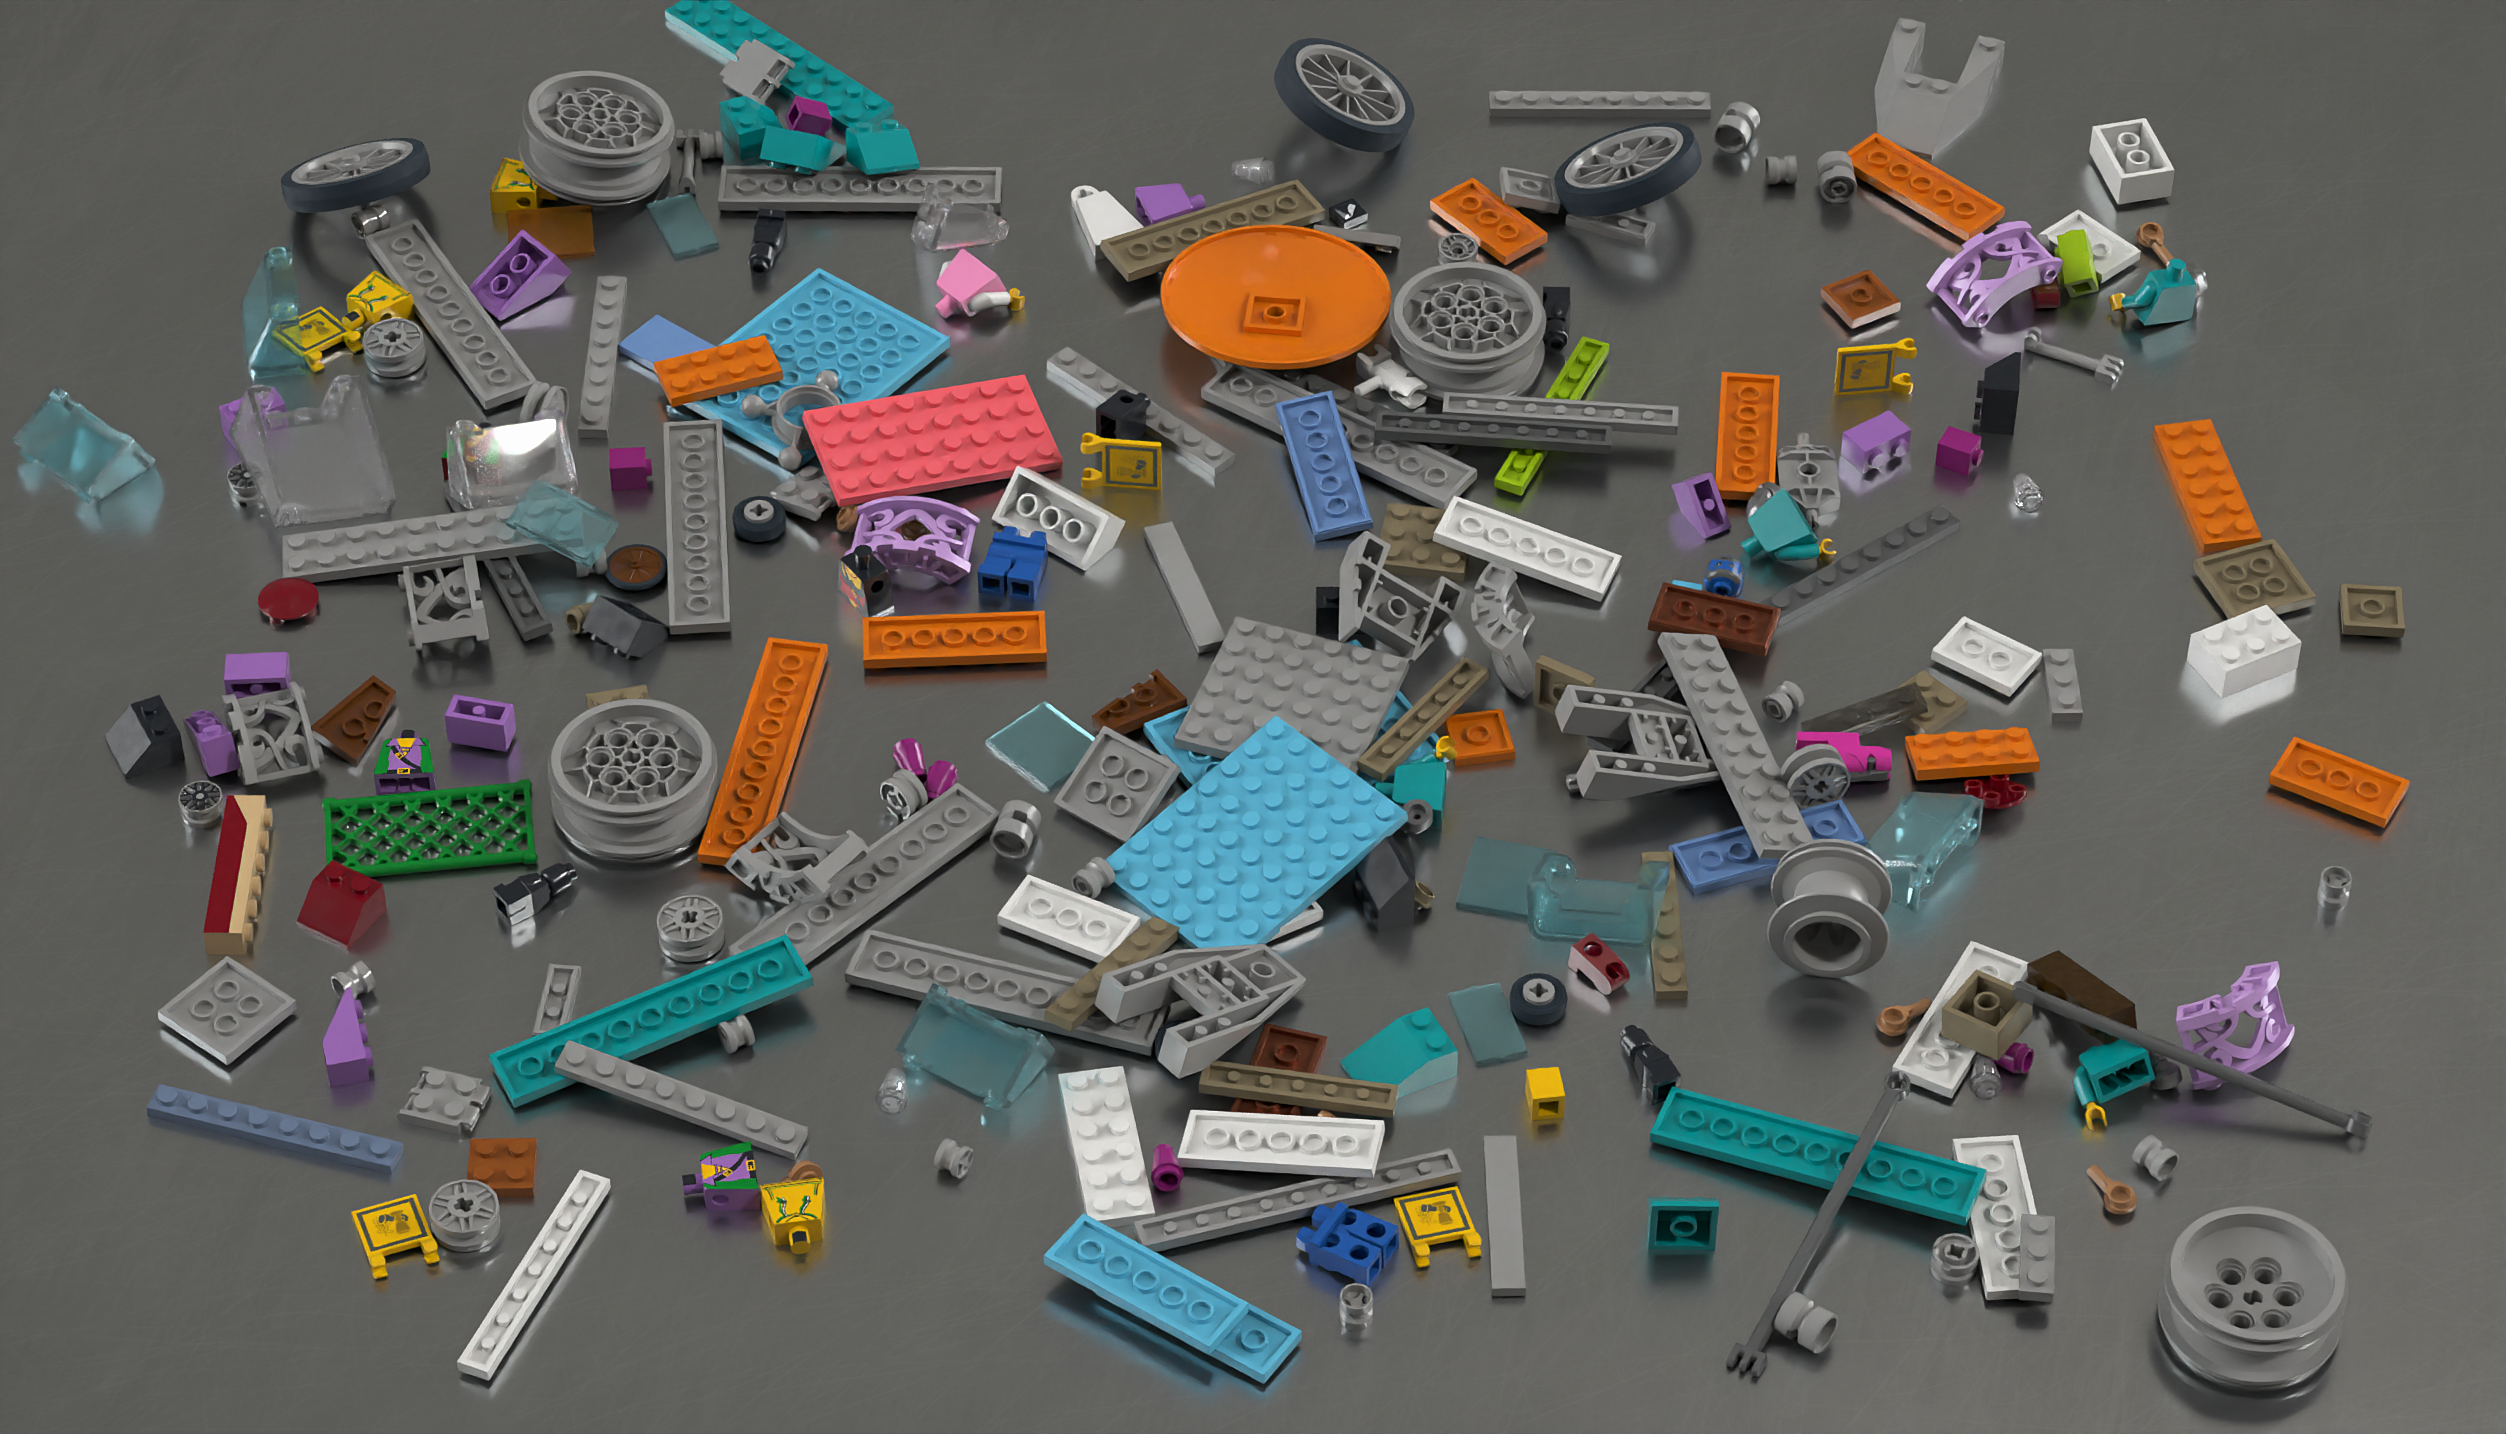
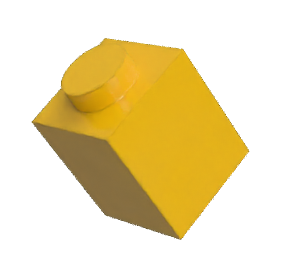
M1559 1067L1526 1070L1525 1094L1531 1120L1564 1118L1565 1092Z

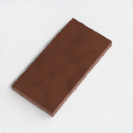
M1663 582L1649 618L1647 630L1659 633L1715 635L1721 647L1766 657L1780 618L1781 608Z
M1265 1023L1249 1065L1316 1074L1327 1046V1036ZM1235 1097L1230 1112L1300 1116L1303 1106Z

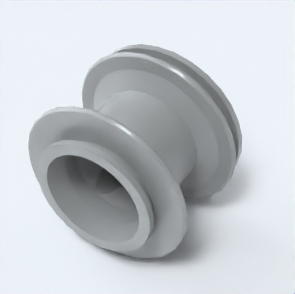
M1840 839L1808 841L1789 850L1781 858L1771 881V895L1777 909L1769 919L1767 927V939L1775 955L1786 965L1799 972L1822 978L1852 976L1866 971L1879 962L1886 953L1890 942L1889 928L1882 916L1889 908L1893 896L1890 875L1883 861L1866 847Z

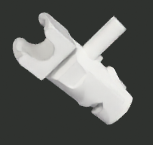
M1374 345V350L1377 352L1374 357H1369L1364 353L1357 354V373L1367 381L1354 387L1356 394L1364 396L1377 388H1384L1395 401L1409 409H1415L1425 403L1427 396L1416 390H1424L1428 388L1427 385L1419 378L1413 377L1409 370L1404 369L1393 361L1391 353L1382 345Z

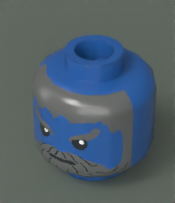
M1720 555L1712 558L1708 562L1705 571L1704 586L1706 591L1732 598L1736 597L1743 587L1745 575L1743 564L1730 555Z

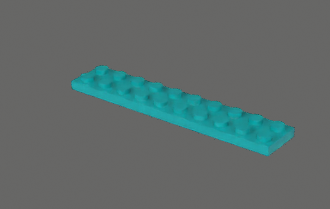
M681 0L665 10V18L729 60L732 59L737 62L739 59L734 54L743 42L748 40L752 43L756 39L793 61L796 66L793 70L789 69L779 82L781 86L777 90L792 100L799 96L826 103L832 118L831 125L846 133V128H854L858 123L876 125L894 113L893 104L728 0Z
M785 934L489 1054L488 1057L513 1107L516 1108L579 1082L555 1073L554 1066L568 1040L628 1062L714 1027L723 1021L731 1020L738 1015L748 1013L814 986L813 978L789 937Z
M1673 1086L1650 1131V1142L1829 1190L1834 1185L1860 1137L1855 1134ZM1876 1141L1848 1195L1966 1226L1986 1180L1987 1169Z

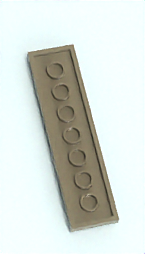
M1296 179L1101 240L1100 250L1129 282L1167 270L1171 262L1183 250L1213 234L1254 225L1302 227L1324 220L1326 210Z

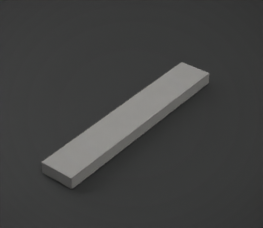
M1173 522L1144 527V537L1198 654L1220 649L1226 636Z
M1483 1136L1492 1296H1525L1526 1282L1517 1136Z

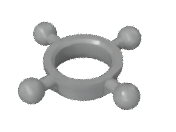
M821 371L816 376V385L793 387L785 391L779 399L771 404L764 403L757 395H748L743 399L741 403L743 414L749 418H757L760 415L772 417V429L775 435L782 442L789 445V447L784 448L780 452L778 457L782 468L786 470L797 469L802 462L801 449L814 450L806 427H800L788 422L784 418V414L790 408L801 404H815L824 408L841 405L839 398L833 393L839 383L838 377L833 371Z

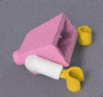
M962 248L952 261L943 263L936 282L943 298L934 307L944 318L949 317L956 309H959L968 317H972L979 311L994 306H1008L1016 311L1023 309L1025 297L1019 296L1020 291L1017 288H1012L1009 290V293L1006 292V288L998 274Z

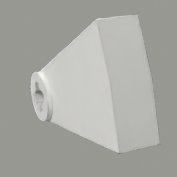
M1084 185L1076 187L1071 192V205L1075 210L1095 260L1107 258L1100 250L1101 240L1144 227L1106 190L1099 192L1092 186Z

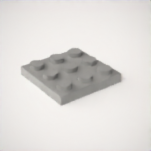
M1103 726L1053 803L1057 808L1125 844L1146 825L1181 769L1177 764Z
M226 956L157 1012L160 1021L226 1065H229L296 1011L297 1004L295 999L234 959Z

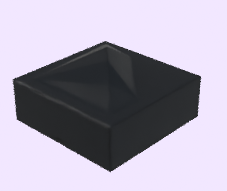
M1353 198L1329 207V216L1341 228L1349 229L1368 221V213Z

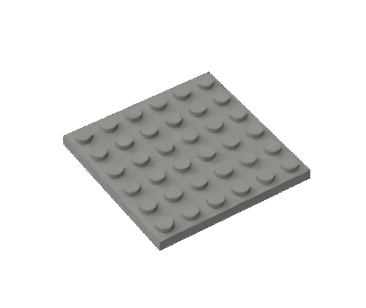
M1236 616L1174 738V747L1225 759L1277 715L1358 776L1360 771L1359 766H1357V760L1373 745L1409 670V659Z

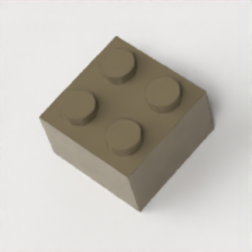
M1977 969L1942 1008L1943 1037L1997 1061L2032 1022V1006L2013 997V985Z

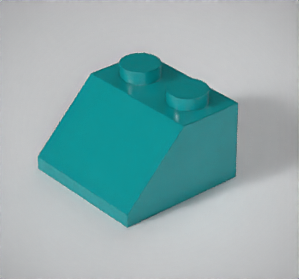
M745 95L719 102L721 130L741 161L760 156L766 125L783 128L772 109Z
M883 120L879 125L858 123L854 128H846V161L865 174L872 175L920 169L909 130L899 124L897 120Z
M1649 1197L1647 1212L1648 1250H1715L1719 1201L1716 1198Z

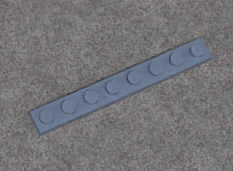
M162 1084L158 1086L146 1107L149 1117L392 1175L404 1152L403 1142Z

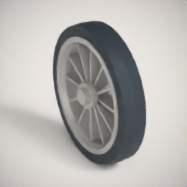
M1320 38L1298 40L1285 51L1275 70L1274 83L1277 92L1290 111L1318 134L1345 147L1364 152L1392 150L1407 135L1414 120L1413 102L1397 78L1374 59L1347 45Z
M1671 122L1639 125L1600 138L1570 156L1555 174L1556 191L1563 207L1568 212L1579 216H1605L1635 208L1637 211H1643L1647 208V204L1675 191L1692 178L1701 165L1702 156L1693 131L1685 125Z
M391 138L364 142L324 153L293 167L281 178L282 193L288 208L296 212H328L359 206L361 211H366L371 202L402 192L425 179L431 171L430 161L423 142L417 139Z

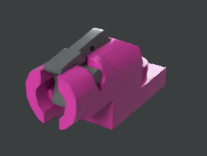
M1796 733L1795 752L1814 744H1828L1836 748L1851 775L1850 782L1890 781L1889 771L1892 768L1891 749L1880 746H1860L1859 733Z

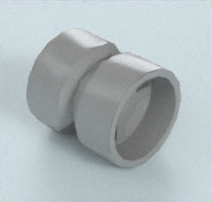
M1734 102L1730 104L1713 130L1712 137L1715 144L1728 153L1743 151L1760 124L1758 112L1748 103Z
M1830 151L1823 154L1816 164L1822 197L1834 204L1849 201L1857 192L1851 157L1842 151Z
M1011 800L1007 802L990 836L992 849L1000 856L1012 860L1025 857L1041 823L1039 811L1025 801Z
M1794 1292L1785 1300L1778 1311L1774 1328L1789 1339L1798 1337V1343L1813 1353H1819L1832 1339L1838 1325V1316L1822 1306L1814 1308L1812 1300L1798 1292Z

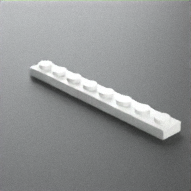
M579 1170L458 1359V1371L489 1381L610 1190V1179Z

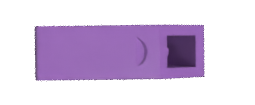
M199 710L190 714V718L183 719L202 766L210 777L240 768L232 733L213 711Z
M351 988L345 990L322 1041L330 1087L369 1080L368 1066H373L370 1046H363V1043L368 1042L365 1023H358L359 1019H363L360 1000H353Z

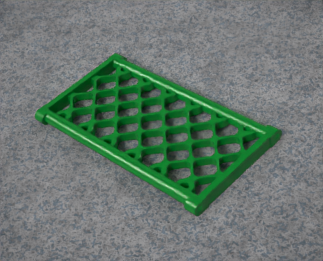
M522 779L514 783L335 799V797L323 798L326 866L334 860L333 857H339L346 861L343 865L367 877H380L524 863L525 865L537 864L538 856L534 846L531 806L532 782L530 779ZM524 794L525 805H519L512 801L515 795ZM498 797L499 801H501L494 808H487L481 804L484 798ZM466 800L469 804L462 811H456L450 807L452 801ZM435 803L438 807L431 814H425L418 810L421 804ZM404 806L405 810H407L399 817H393L387 813L390 807ZM504 807H511L517 811L509 818L498 814ZM372 809L375 813L368 820H362L355 816L358 810ZM473 810H480L486 814L478 821H473L466 817ZM332 812H341L344 817L338 822L332 823ZM441 813H448L454 817L447 824H442L435 820ZM413 815L423 820L415 827H410L403 823ZM526 816L525 828L516 825L514 822L520 817ZM381 818L391 823L383 830H378L372 826ZM491 819L502 823L493 831L483 827ZM350 821L359 825L352 833H347L340 829ZM459 822L470 826L462 834L451 829ZM428 825L439 829L431 837L420 833ZM396 828H401L407 832L399 840L388 835ZM506 829H512L519 833L512 840H505L499 836ZM365 831L376 835L367 843L357 839ZM475 832H481L487 836L480 843H474L467 839ZM333 834L344 838L338 845L333 846ZM443 835H449L456 839L449 846H442L436 842ZM412 838H418L424 842L417 849H410L404 845ZM527 838L528 850H519L516 844L522 839ZM380 841H386L393 845L385 852H379L373 848ZM494 841L504 846L501 852L487 853L484 849ZM349 844H354L361 848L351 856L341 851ZM462 844L472 849L470 855L455 857L454 852H452ZM428 848H434L441 852L438 858L424 860L421 854ZM396 851H403L409 855L404 862L392 863L389 857ZM365 854H371L377 858L373 865L360 866L357 860Z

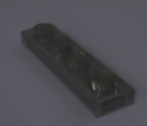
M1916 682L1801 722L1803 732L1859 733V736L1926 713L1928 712V704Z

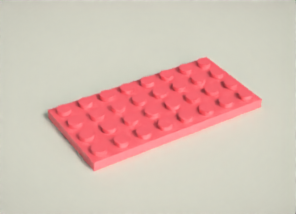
M1025 374L803 411L802 416L806 430L839 507L866 503L885 497L906 496L1011 478L1017 466L1040 473L1062 469L1063 459Z

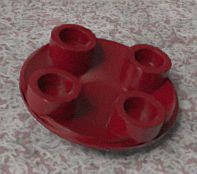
M281 578L272 581L261 590L258 596V605L260 610L269 616L271 623L282 624L286 620L313 616L317 611L316 605L319 600L317 588L305 579Z
M2008 774L1990 775L1989 779L1967 780L1964 785L1965 799L1974 805L1984 808L2002 809L2021 804L2027 796L2026 786L2010 781Z

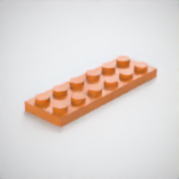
M1876 132L1846 152L1852 159L1855 176L1965 241L1985 231L2004 217L2005 207Z
M1722 372L1715 473V483L1721 499L1749 501L1750 497L1754 496L1755 490L1759 485L1766 482L1775 483L1780 376L1733 372Z
M2211 419L2155 425L2153 436L2202 552L2231 550L2261 542L2262 536Z
M1045 611L862 617L864 669L1047 662Z

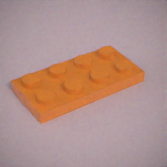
M1473 177L1430 200V209L1461 233L1474 238L1477 245L1504 265L1547 242V232L1507 203H1503V199Z
M765 335L654 362V371L671 407L783 380L782 368Z
M2010 727L2000 730L1980 729L1972 732L1950 731L1944 734L1929 735L1921 733L1916 736H1905V749L1917 781L2039 772L2040 760L2027 728Z
M2295 736L2273 768L2268 781L2272 785L2383 828L2407 792L2410 780Z

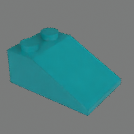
M766 125L760 159L768 161V167L785 170V166L788 165L794 167V172L810 175L811 170L822 172L846 153V146L819 135Z
M1426 1007L1397 1018L1342 1059L1340 1065L1349 1079L1398 1085V1099L1457 1077L1458 1049L1430 1009Z

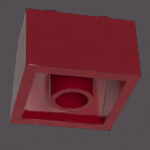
M332 860L313 879L298 916L297 926L349 950L387 911L384 885Z

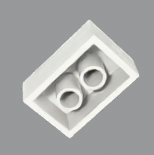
M2146 118L2093 126L2089 153L2118 205L2171 196L2175 169Z
M2264 605L2191 634L2187 661L2221 698H2224L2296 669L2302 642L2267 605Z

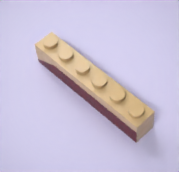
M227 795L203 930L207 955H245L247 942H252L253 924L251 919H256L257 917L255 895H260L261 893L259 872H264L265 856L262 852L268 849L269 834L266 829L272 826L273 820L272 808H267L265 795Z

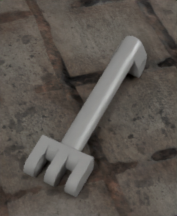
M677 129L676 146L684 147L682 173L678 184L679 195H685V187H689L690 195L696 194L693 166L695 147H700L699 132L698 135H694V129H688L687 135H684L683 129ZM699 129V132H705V129Z
M2032 327L2024 340V349L2095 371L2094 380L2106 384L2114 382L2124 365L2122 359L2105 354L2100 361L2040 342L2042 332L2038 327Z

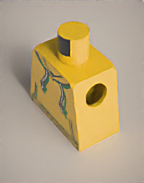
M509 158L502 159L489 191L493 213H536L543 199L558 200L559 198L535 183L524 169L522 161Z
M375 270L348 293L346 297L348 314L342 317V322L351 331H354L360 326L368 330L370 326L382 320L392 318L409 320L415 316L413 296Z
M823 1177L760 1185L762 1211L775 1244L779 1246L790 1244L791 1251L795 1254L808 1252L811 1248L810 1242L820 1241L823 1238L825 1214Z

